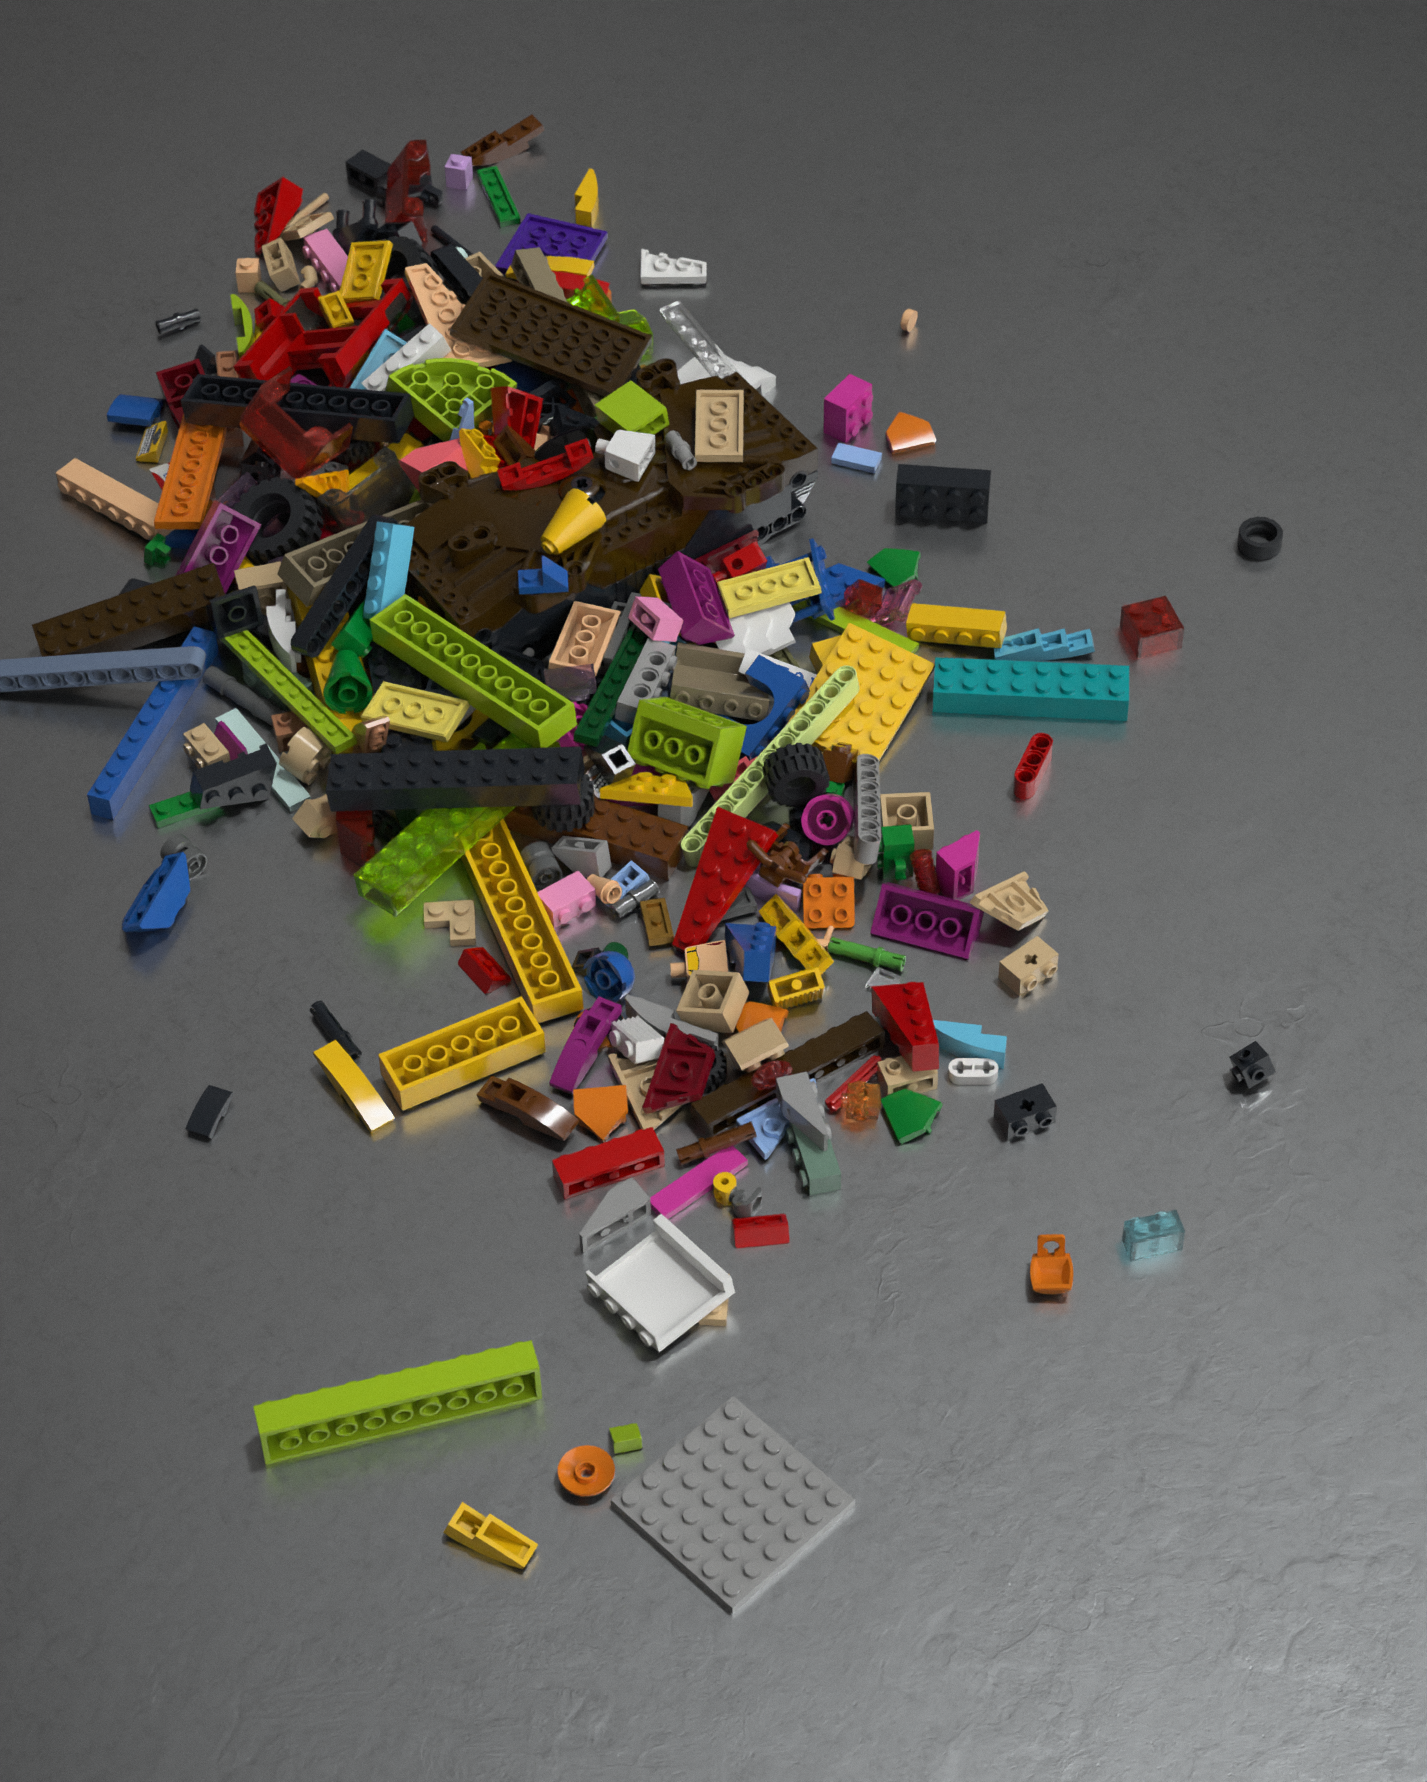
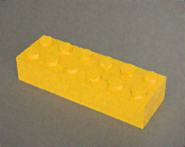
M521 996L378 1054L380 1072L403 1111L545 1053L544 1031Z

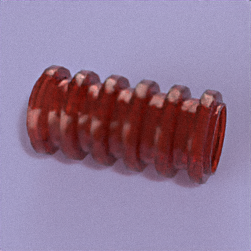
M929 849L916 850L910 855V859L914 868V875H916L917 888L920 891L937 895L941 889L937 879V872L935 871L936 867L932 851Z

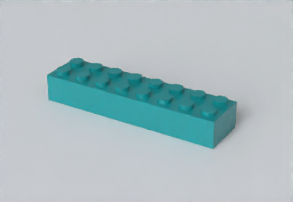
M935 657L933 712L1115 721H1127L1129 666Z

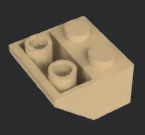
M767 1018L722 1041L735 1069L744 1070L747 1073L762 1066L760 1061L766 1058L772 1061L784 1055L783 1049L789 1047L772 1018Z

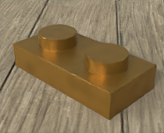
M665 898L640 901V909L649 946L673 943L674 934Z

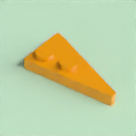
M349 470L295 479V485L306 490L340 513L349 511Z

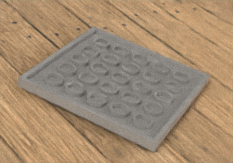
M732 1396L611 1499V1506L733 1614L855 1506V1499L737 1398Z

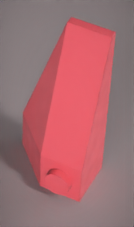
M460 438L417 448L398 461L418 492L419 475L443 462H456L468 471L460 445Z

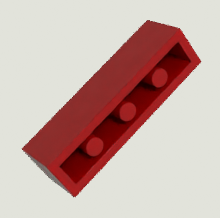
M653 1127L640 1129L619 1138H612L607 1142L588 1146L583 1150L565 1154L552 1160L553 1177L564 1200L665 1167L664 1149Z

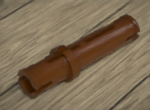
M752 1121L712 1137L705 1139L701 1137L697 1142L678 1148L676 1151L681 1164L684 1165L702 1157L706 1159L712 1153L756 1138L757 1135Z

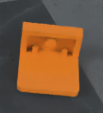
M822 874L808 875L806 882L803 883L804 925L808 929H824L829 926L834 928H852L854 926V877L841 874H833V877H823Z

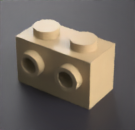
M205 723L183 733L185 742L183 750L193 760L198 769L221 760L224 763L230 761L228 750Z
M902 1056L887 1058L877 1063V1079L885 1097L902 1089H908L920 1094L935 1090L938 1087L937 1069L913 1072Z

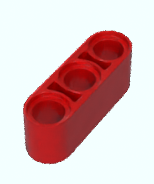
M1037 733L1032 736L1015 770L1013 793L1019 799L1026 800L1035 795L1051 762L1053 739L1046 733Z

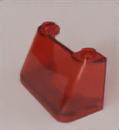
M411 140L405 145L387 170L385 223L413 221L421 241L428 242V228H426L424 219V206L420 199L409 197V185H420V179L423 175H431V162L427 140Z

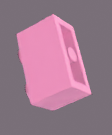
M635 596L628 616L653 641L676 642L684 621L662 600L654 597Z
M579 871L537 892L554 928L569 922L572 918L588 912L596 906L595 888Z

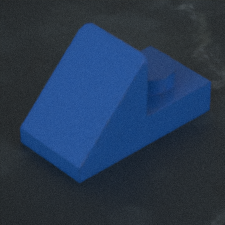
M542 556V569L518 570L519 594L569 592L567 570L545 556Z

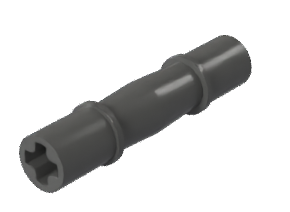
M215 666L209 667L203 675V682L218 691L220 695L229 697L238 705L251 711L254 717L260 718L272 727L271 715L285 713V711L269 702L267 698H261L249 688L236 682L234 677L225 674Z

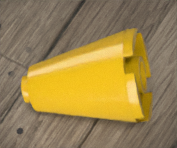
M575 488L567 492L540 538L542 542L541 547L548 554H560L603 527L606 522L605 514L596 502L592 505L587 500L590 496L585 492Z

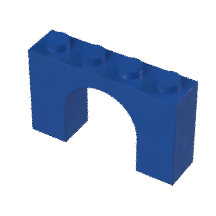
M761 655L757 656L745 674L750 685L774 698V706L765 719L755 724L746 725L747 728L739 759L746 756L749 761L758 757L795 714L798 705L806 702L810 692L806 680ZM715 714V715L721 716V717H723V718L732 720V719H730L729 717H727V716H725V715Z

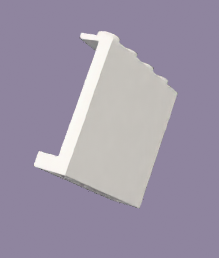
M662 1214L653 1220L656 1229L653 1233L597 1276L593 1275L589 1270L585 1272L589 1283L587 1284L589 1292L595 1298L600 1297L612 1314L617 1313L621 1316L622 1322L629 1330L634 1329L637 1331L642 1342L648 1347L650 1345L653 1346L658 1352L662 1351L735 1293L731 1276Z

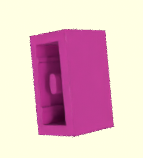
M978 830L962 836L956 842L944 846L936 852L935 886L947 898L961 900L974 892L979 860L980 832Z

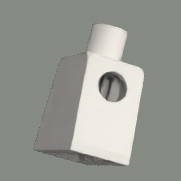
M618 430L611 441L598 439L595 452L605 455V467L607 470L639 482L655 454V435Z

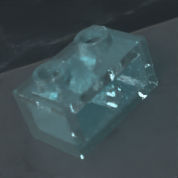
M1177 1210L1161 1211L1154 1215L1134 1217L1124 1221L1122 1242L1130 1262L1182 1251L1185 1229Z

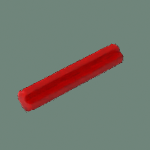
M873 1055L825 1100L827 1108L835 1112L877 1074V1063L882 1061V1058Z

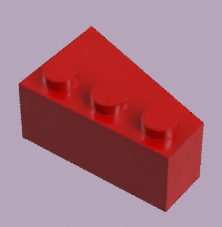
M509 386L490 387L494 438L496 439L507 425L534 449L543 398Z

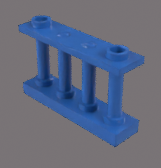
M814 538L809 540L810 553L782 563L786 564L809 557L810 562L814 564V572L822 592L817 594L820 597V602L796 611L792 623L822 611L826 613L830 621L835 620L833 609H836V604L830 595L824 559L827 558L826 552L822 545H817ZM771 556L765 557L767 559L766 569L782 565L775 563ZM810 596V597H806V598H803V599L795 600V601L790 602V604H791V606H792V605H794V604H797V603H799V602H802V601L807 600V599H809V598H812V597H814V596Z

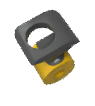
M721 1172L714 1177L715 1200L724 1206H729L733 1203V1211L738 1218L753 1217L762 1206L760 1187L754 1191L748 1200L743 1201L745 1199V1191L737 1189L736 1178L732 1173Z

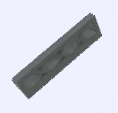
M632 592L627 603L614 601L611 609L623 611L617 622L616 629L603 657L604 666L600 665L597 674L605 675L633 623L628 616L635 596L641 597V594Z

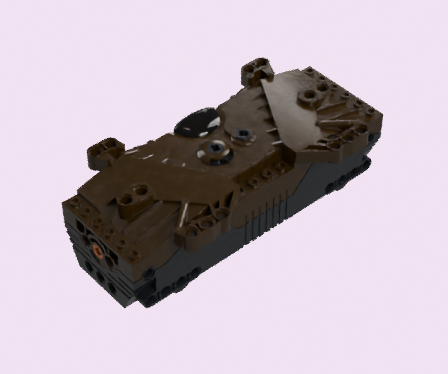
M669 358L660 359L639 369L636 373L637 385L666 407L669 425L655 434V454L639 482L606 469L605 455L596 453L595 447L598 439L611 441L614 434L600 423L594 429L582 426L560 433L538 447L534 453V458H526L519 461L521 468L566 453V445L588 439L594 458L575 473L541 487L525 490H503L497 471L468 479L467 470L453 461L443 462L422 472L418 477L420 498L424 502L432 503L433 505L406 524V526L414 527L405 594L489 649L499 645L523 653L527 648H532L535 653L533 657H535L537 653L558 641L574 601L611 609L614 601L627 603L632 592L640 594V589L649 574L660 576L658 568L677 551L695 560L756 529L759 533L757 540L760 546L770 536L801 521L807 513V507L803 504L811 492L810 489L813 488V484L816 483L815 480L818 479V448L737 371L722 379L716 375L680 384L675 361ZM696 390H744L743 462H697L693 469L687 470L682 467L679 459H676L671 453V447L666 442L665 437L668 432L674 430L675 432L678 431L682 440L688 443L691 448L690 452L695 457ZM573 488L579 489L590 496L587 500L592 505L596 502L605 514L606 522L603 527L560 554L555 555L552 553L550 555L541 547L542 542L540 538L567 492ZM542 556H545L567 570L569 592L519 594L518 570L542 569Z

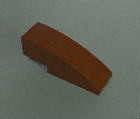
M506 425L493 441V444L508 466L526 458H535L538 461H543V458L510 426Z

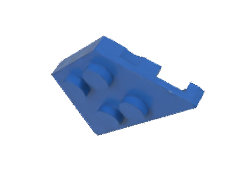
M840 563L826 568L830 595L834 599L836 608L885 587V579ZM819 595L807 599V605L811 606L819 603ZM822 611L820 613L812 615V618L815 619L826 613Z

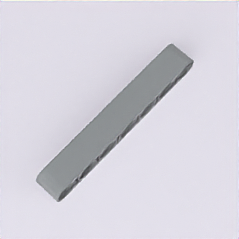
M860 754L857 757L853 777L854 858L862 864H874L877 861L881 841L879 759L870 754Z

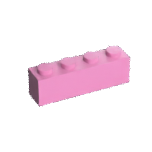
M328 229L305 236V246L302 247L305 258L311 260L312 266L316 271H319L323 282L330 286L332 293L340 291L348 256Z

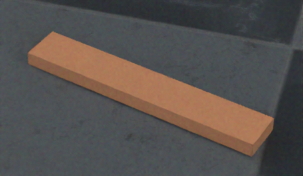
M238 350L216 352L217 376L239 378L233 368L239 360ZM228 427L223 448L244 446L243 429Z

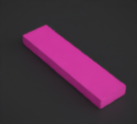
M734 1146L718 1151L651 1196V1209L658 1216L662 1214L667 1219L671 1218L714 1189L713 1179L718 1173L729 1172L734 1175L748 1165V1160Z

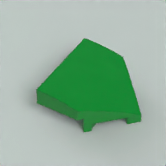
M884 548L869 559L867 564L876 574L885 579V582L899 593L913 579L918 580V562L921 553L920 551Z
M908 1089L899 1090L880 1099L901 1144L925 1132L930 1134L932 1131L930 1127L937 1111L940 1112L943 1106L940 1101Z

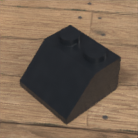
M255 585L214 598L206 604L209 623L219 640L264 625Z

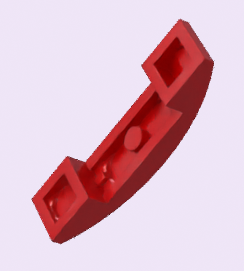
M588 439L566 445V453L521 468L518 462L498 469L497 472L503 490H525L541 487L575 473L594 458Z

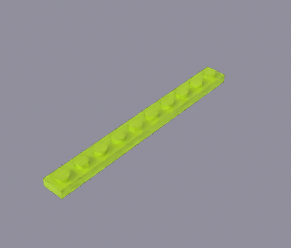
M248 630L220 639L335 754L357 744L356 736Z

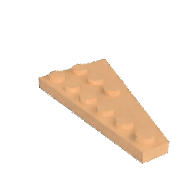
M427 263L405 267L406 278L426 326L430 323L440 332L451 349L443 358L470 360L479 363L480 367L512 362L509 358L451 336L450 328L465 307V304L462 305L457 300L456 294L453 291H449L443 285V280Z

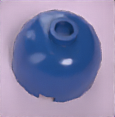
M601 952L589 958L584 964V969L587 968L584 982L589 992L596 999L599 996L616 1003L626 997L634 986V968L631 962L619 952Z

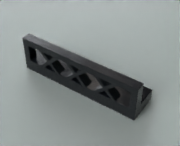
M554 377L529 393L543 398L542 408L551 409L549 414H540L538 429L552 420L559 404L554 403V399L560 396L566 401L565 404L559 405L567 408H572L576 405L577 400L564 390L566 381Z

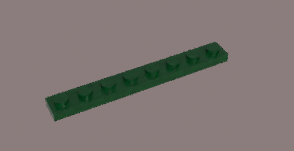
M632 623L575 730L573 741L597 747L614 716L617 701L648 639V636L634 623Z

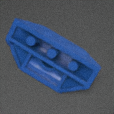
M184 852L165 856L161 861V866L154 870L145 882L122 920V930L125 933L167 929L174 923L175 916L186 903L185 899L191 891L187 859Z

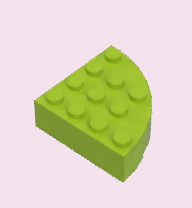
M433 358L414 366L413 363L404 366L389 375L385 391L410 394L414 417L443 442L450 441L453 429H459L462 417L458 413L465 398H469L474 402V429H478L481 421L489 420L493 417L490 387L509 386L516 389L517 383L504 373L493 368L489 370L480 367L479 363L456 358Z

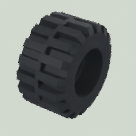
M796 743L795 745L787 744L786 747L776 749V752H772L768 755L769 759L764 761L762 771L769 796L773 802H777L780 806L785 805V807L791 808L792 806L801 807V805H807L813 798L825 794L826 788L829 787L830 778L823 754L816 746L812 747L808 743L804 745L802 743Z
M584 774L581 805L532 806L533 817L535 820H538V824L542 827L546 826V829L550 831L555 829L556 832H562V830L571 832L574 828L580 829L582 824H587L590 821V817H593L595 809L593 782L590 781L589 775Z

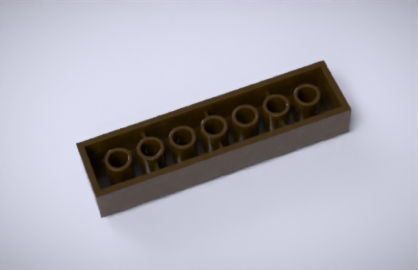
M214 563L32 624V628L42 657L129 651L190 630L193 627L209 623L206 604L209 600L225 595L216 567Z

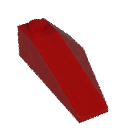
M281 177L257 194L254 215L257 216L258 221L254 223V228L258 230L255 235V254L258 256L263 253V245L279 237L302 204L303 189L285 177Z

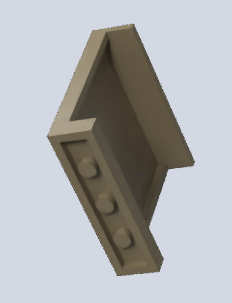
M678 642L676 650L678 660L672 676L671 699L709 713L762 721L767 717L770 701L768 694L750 685L747 676L738 672L745 653Z

